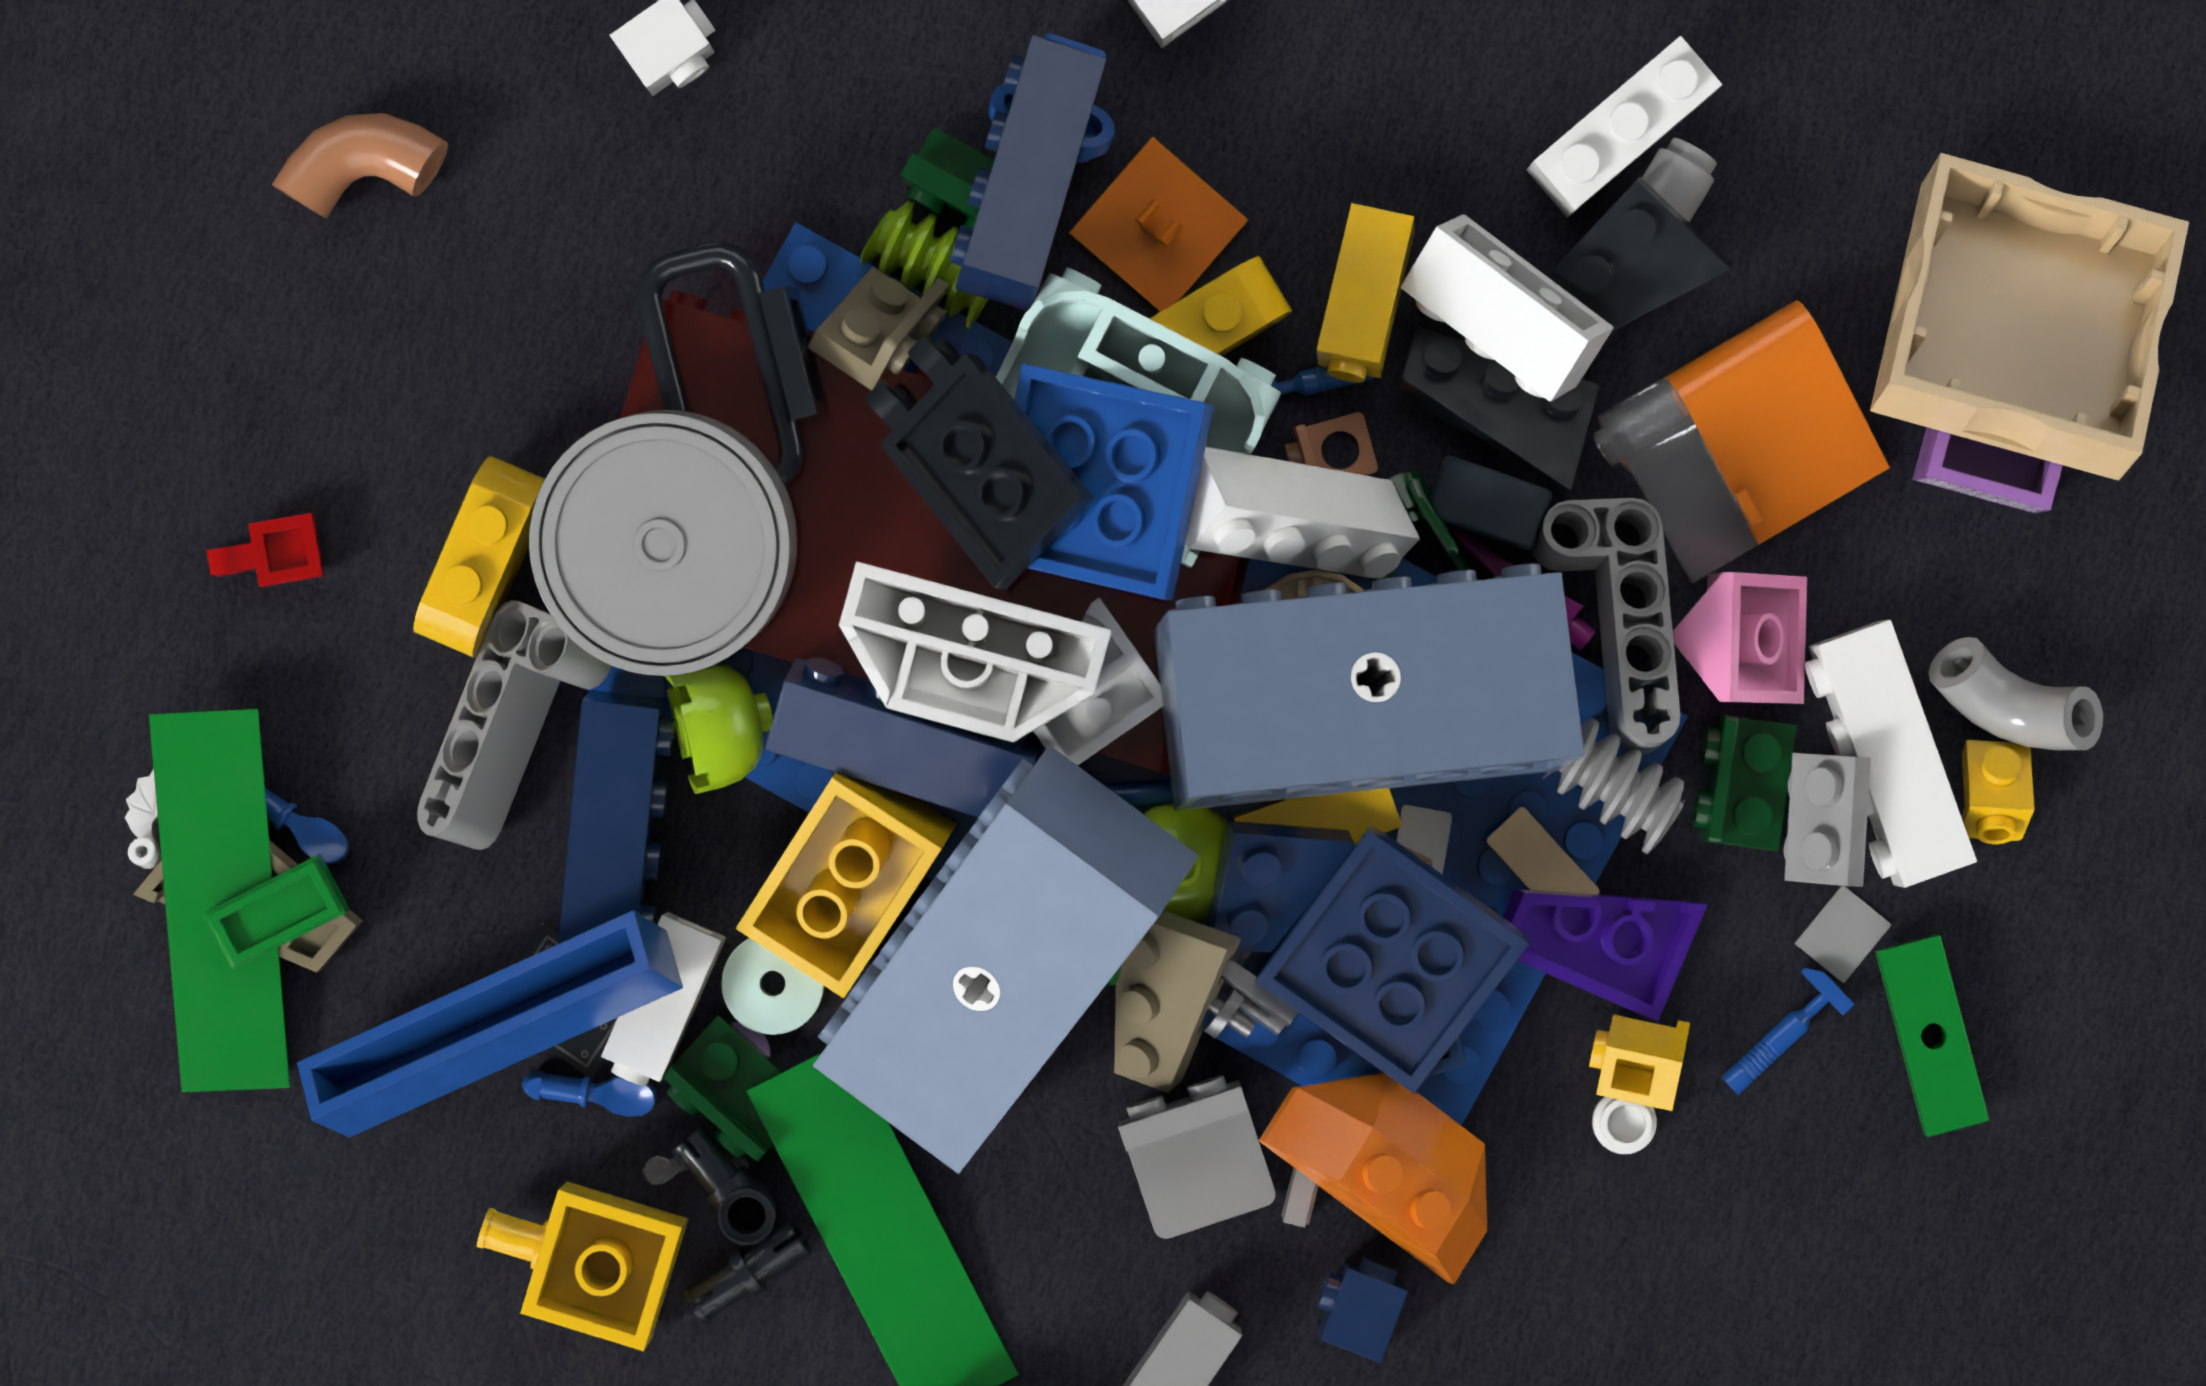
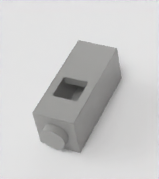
M1188 1291L1123 1386H1208L1242 1337L1241 1327L1233 1322L1238 1312L1208 1291L1202 1299Z

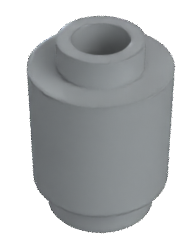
M1673 138L1667 149L1659 148L1642 179L1690 223L1714 182L1711 173L1716 167L1717 162L1694 145L1681 139Z

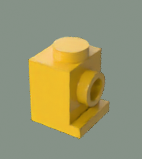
M1613 1015L1610 1031L1597 1029L1589 1067L1601 1069L1596 1095L1672 1111L1690 1023L1678 1020L1677 1026L1674 1028Z

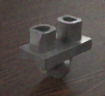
M1236 950L1234 956L1227 960L1220 977L1224 981L1218 993L1219 995L1210 1002L1207 1009L1213 1016L1204 1031L1214 1038L1220 1034L1226 1025H1229L1247 1038L1257 1022L1275 1035H1278L1286 1025L1289 1026L1298 1014L1297 1010L1257 983V977L1242 967L1252 951Z

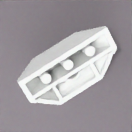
M857 561L839 622L842 632L887 709L1013 743L1095 694L1112 631Z

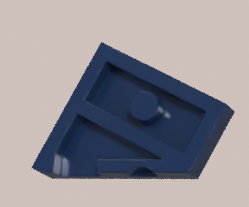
M1228 821L1206 926L1241 938L1237 950L1271 953L1353 848L1354 840L1349 831Z

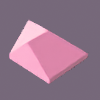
M1739 572L1707 574V592L1673 630V639L1676 647L1720 702L1804 704L1807 577Z

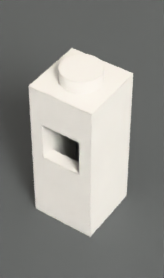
M670 912L661 916L658 925L667 930L683 988L618 1017L601 1055L602 1058L614 1062L611 1070L613 1074L641 1086H647L650 1078L661 1082L664 1079V1073L671 1067L726 939L721 934Z

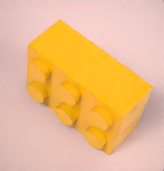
M836 772L736 929L837 995L845 998L942 850L957 823L919 798Z

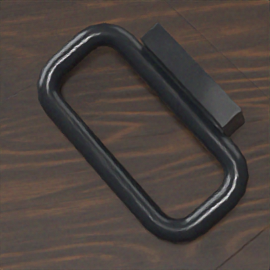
M724 241L699 244L668 253L654 260L641 276L636 291L637 308L664 410L691 412L663 306L662 293L664 287L669 281L678 277L710 268L720 267L726 269L734 276L779 444V457L773 467L779 474L785 487L788 488L800 474L805 459L804 438L799 421H806L830 414L815 353L807 348L811 338L798 288L781 286L765 291L761 274L753 258L740 247Z

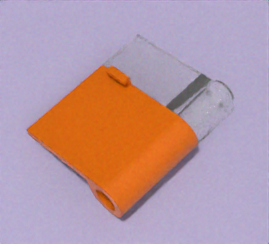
M1798 300L1791 302L1597 416L1601 429L1593 433V438L1599 450L1610 466L1621 462L1633 474L1647 502L1653 505L1660 514L1663 532L1691 583L1698 581L1890 468L1820 329L1808 310Z

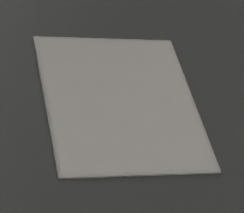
M1841 886L1795 944L1844 984L1892 924L1848 888Z

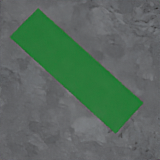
M258 709L149 714L181 1091L201 1092L290 1088L278 948L233 970L203 915L207 910L272 878Z
M821 1053L747 1090L746 1092L898 1385L998 1386L1018 1376L1006 1349L890 1124L813 1067Z

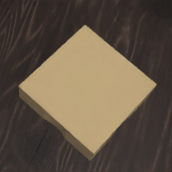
M1940 153L1920 187L1870 411L2119 481L2143 452L2159 373V336L2163 321L2173 304L2189 222L2102 197L2093 198L2066 194L2048 188L2030 177Z

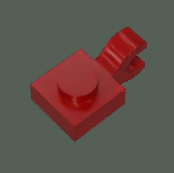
M313 513L249 523L251 543L206 550L211 576L221 577L256 569L259 587L262 588L326 577L315 515Z

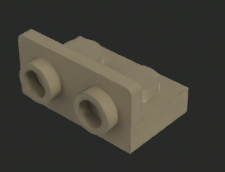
M872 267L820 325L807 348L872 390L889 371L897 376L901 375L912 360L908 351L917 342L915 341L917 338L920 339L924 334H928L932 338L947 314V311L941 308L939 304L949 284L938 278L920 298L906 289L897 280L889 278Z

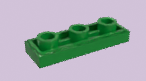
M1935 934L1875 950L1923 1134L1926 1137L1990 1121L1941 936ZM1935 1023L1940 1031L1939 1039L1935 1044L1925 1046L1921 1038L1922 1031L1927 1025Z

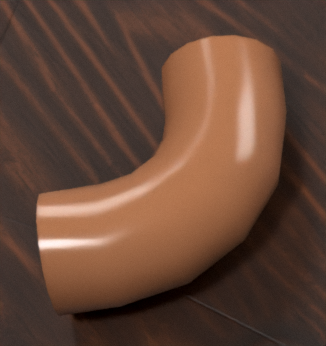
M386 113L346 115L314 130L290 155L272 185L327 219L348 186L364 176L383 178L412 196L420 195L430 185L442 166L447 154L448 143L420 125Z

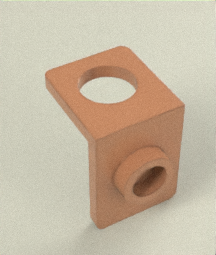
M1359 412L1305 427V424L1295 426L1292 430L1294 442L1284 445L1288 462L1365 476L1372 475L1378 470L1365 418ZM1334 432H1346L1353 436L1358 443V458L1348 468H1333L1322 457V443L1328 435Z

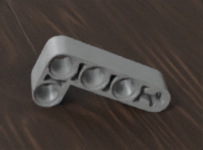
M1636 498L1568 500L1557 503L1549 509L1542 521L1537 543L1534 549L1531 550L1532 554L1540 565L1549 570H1595L1610 733L1613 732L1620 736L1619 749L1626 752L1629 749L1637 748L1642 752V755L1650 754L1675 734L1680 725L1681 715L1663 524L1660 514L1653 505ZM1623 521L1633 525L1639 533L1640 544L1638 546H1630L1621 542L1614 530L1615 522ZM1564 524L1570 527L1576 534L1578 540L1577 548L1569 549L1557 544L1552 536V525ZM1630 583L1639 587L1646 599L1645 608L1637 609L1627 605L1621 597L1620 585ZM1634 645L1644 649L1649 654L1652 662L1651 671L1642 672L1633 668L1627 660L1626 647ZM1653 688V691L1644 698L1643 691ZM1641 709L1644 720L1655 721L1656 727L1649 733H1647V727L1644 723L1634 721L1633 716Z
M511 600L504 603L494 614L420 798L417 810L420 829L426 835L472 849L482 850L488 848L497 839L502 830L560 681L583 689H593L599 686L608 676L612 666L592 656L571 640L558 626L549 612L520 601Z

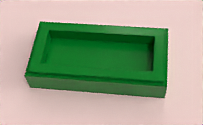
M319 853L207 910L203 915L229 964L235 970L347 913L350 908L323 857Z

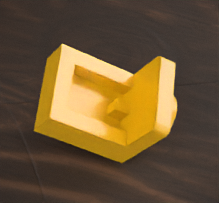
M1966 740L1962 750L1965 808L1961 817L1968 837L1979 839L1987 844H2003L2021 840L2034 812L2030 747L2014 742Z

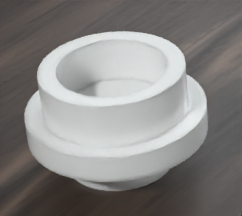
M1603 1097L1597 1103L1592 1116V1127L1598 1141L1608 1150L1618 1154H1631L1646 1147L1652 1140L1657 1126L1653 1107L1609 1097Z

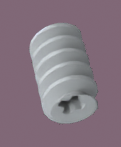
M1590 718L1581 724L1585 756L1559 770L1562 774L1557 792L1564 795L1577 785L1583 787L1578 807L1584 810L1599 799L1603 801L1604 805L1599 821L1605 825L1618 815H1623L1625 821L1621 837L1627 839L1640 829H1643L1647 833L1642 851L1648 854L1661 841L1683 808L1685 800H1680L1684 789V781L1674 777L1662 786H1659L1663 766L1656 762L1651 763L1638 772L1642 752L1637 748H1632L1616 757L1620 745V736L1612 732L1596 743L1599 722L1594 718ZM1554 771L1545 772L1542 777V780L1550 774H1552Z

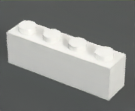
M1205 447L1186 544L1189 549L1383 579L1398 567L1400 560L1420 538L1392 480Z
M1880 620L1808 646L1813 660L1805 662L1806 674L1816 697L1826 696L1834 720L1826 722V728L1836 755L1871 758L1867 816L1870 818L1877 840L1870 842L1869 848L1881 878L1884 879L1890 876L1893 885L1906 888L1976 863L1977 859L1891 620Z

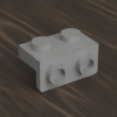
M1792 753V769L1788 779V793L1790 796L1788 833L1784 843V857L1786 860L1785 881L1863 887L1871 758Z

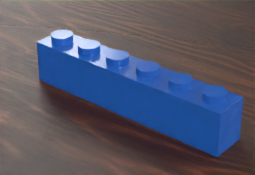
M634 910L297 1062L311 1121L350 1138L682 989L683 984L667 930Z

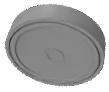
M657 410L629 415L606 423L576 441L560 457L544 480L534 505L529 533L531 567L540 596L558 626L571 640L592 656L611 666L639 674L667 676L690 673L712 666L737 652L763 631L777 613L789 590L795 570L798 538L795 515L786 487L771 462L757 446L744 435L715 419L685 411Z

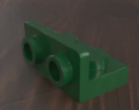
M1717 715L1716 727H1706L1702 743L1701 763L1710 765L1707 790H1697L1692 814V826L1701 828V841L1779 852L1797 725L1730 715Z
M719 1013L680 1058L664 1073L663 1078L671 1084L667 1093L688 1114L696 1116L701 1111L719 1128L714 1133L717 1140L740 1159H743L748 1154L758 1162L773 1145L746 1091L785 1072V1070L733 1025L722 1013Z

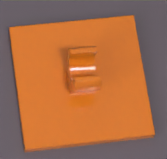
M1152 137L1069 234L1161 312L1184 296L1248 222V219Z

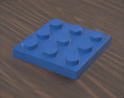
M1022 363L1014 401L1094 497L1087 507L1034 560L1028 569L1158 599L1173 600L1215 404Z

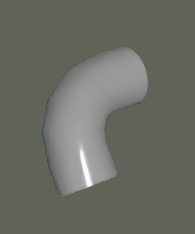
M1965 637L1949 643L1937 653L1930 665V682L1943 697L1973 724L1999 738L2026 747L2049 750H2088L2100 738L2103 728V711L2101 702L2094 691L2089 687H2051L2025 680L2003 667L1977 638Z

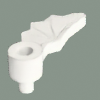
M153 768L150 776L138 778L135 792L126 799L130 810L126 814L125 819L131 831L138 837L130 844L128 856L134 864L144 869L154 868L161 861V849L156 838L158 814Z

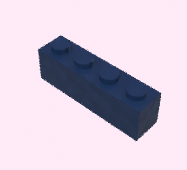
M1032 35L1025 58L1012 55L1001 92L1013 95L1008 114L995 111L984 148L996 152L990 171L978 167L967 202L968 206L979 209L973 228L960 226L949 263L961 266L955 289L1024 311H1028L1031 308L1040 286L1106 58Z
M796 657L784 680L765 750L979 817L1023 758L1032 765H1035L1041 741L1034 732H1031L1013 743L887 709L870 680L846 673L840 665L827 659L810 658L805 660Z
M590 690L582 700L558 944L633 910L656 924L657 906L646 905L648 881L659 880L663 857V843L652 842L655 818L665 819L669 798V781L659 780L661 755L671 756L676 728V719L665 717L667 703L665 698Z

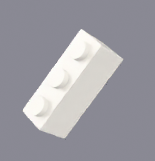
M1679 36L1537 157L1526 170L1568 218L1707 100L1723 84L1683 37Z
M1465 214L1435 228L1400 287L1416 299V305L1421 312L1434 320L1446 322L1466 337L1465 342L1472 351L1484 358L1496 360L1515 375L1517 384L1523 390L1536 397L1546 398L1550 402L1577 387L1614 328Z

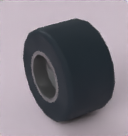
M1446 456L1442 460L1429 499L1443 522L1525 550H1532L1537 543L1541 524L1553 495L1549 489L1453 456Z

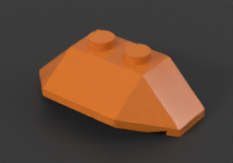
M1384 1072L1292 1087L1259 1139V1142L1448 1283L1455 1284L1487 1232L1485 1144L1419 1093H1412Z

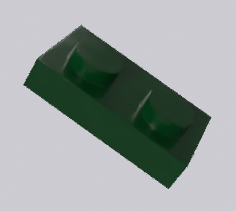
M933 129L919 154H911L900 176L903 184L911 188L907 194L909 199L938 215L946 207L967 219L964 226L973 228L979 209L967 205L978 167L990 171L993 159L943 131Z

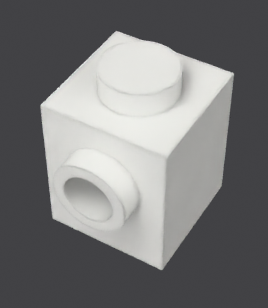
M659 0L610 34V37L645 87L654 96L672 82L678 88L684 87L701 76L709 68L705 59L715 52L706 37L716 30L695 0H691L685 5H682L679 0Z

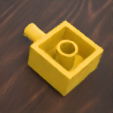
M567 1181L558 1189L550 1218L543 1225L497 1212L496 1209L489 1208L479 1233L477 1247L491 1249L531 1262L530 1268L534 1270L520 1314L644 1351L652 1340L689 1219Z

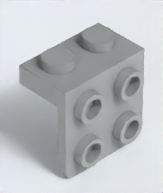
M1224 1075L1209 1078L1188 1086L1187 1089L1190 1095L1188 1097L1165 1104L1163 1096H1156L1126 1107L1129 1116L1118 1120V1129L1125 1150L1129 1153L1153 1229L1160 1238L1169 1239L1266 1207L1274 1201L1276 1196L1275 1188L1239 1080L1226 1084Z

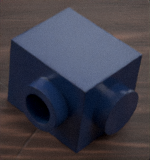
M1363 1256L1360 1266L1345 1260L1339 1275L1329 1272L1316 1305L1317 1308L1325 1310L1318 1329L1320 1340L1381 1363L1408 1294L1405 1284L1396 1280L1399 1270L1378 1260Z

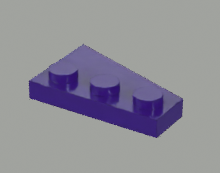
M1514 889L1502 917L1530 936L1529 945L1517 961L1658 1022L1708 904L1693 900Z

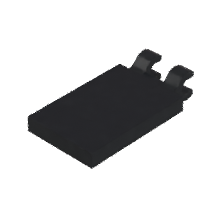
M924 334L912 346L908 354L913 362L933 382L934 385L917 402L915 396L903 383H898L892 389L886 380H881L865 397L872 410L891 429V432L879 445L994 588L1008 589L1087 507L1094 497L978 355L964 353L960 357L958 351L946 338L941 337L935 343L928 334Z

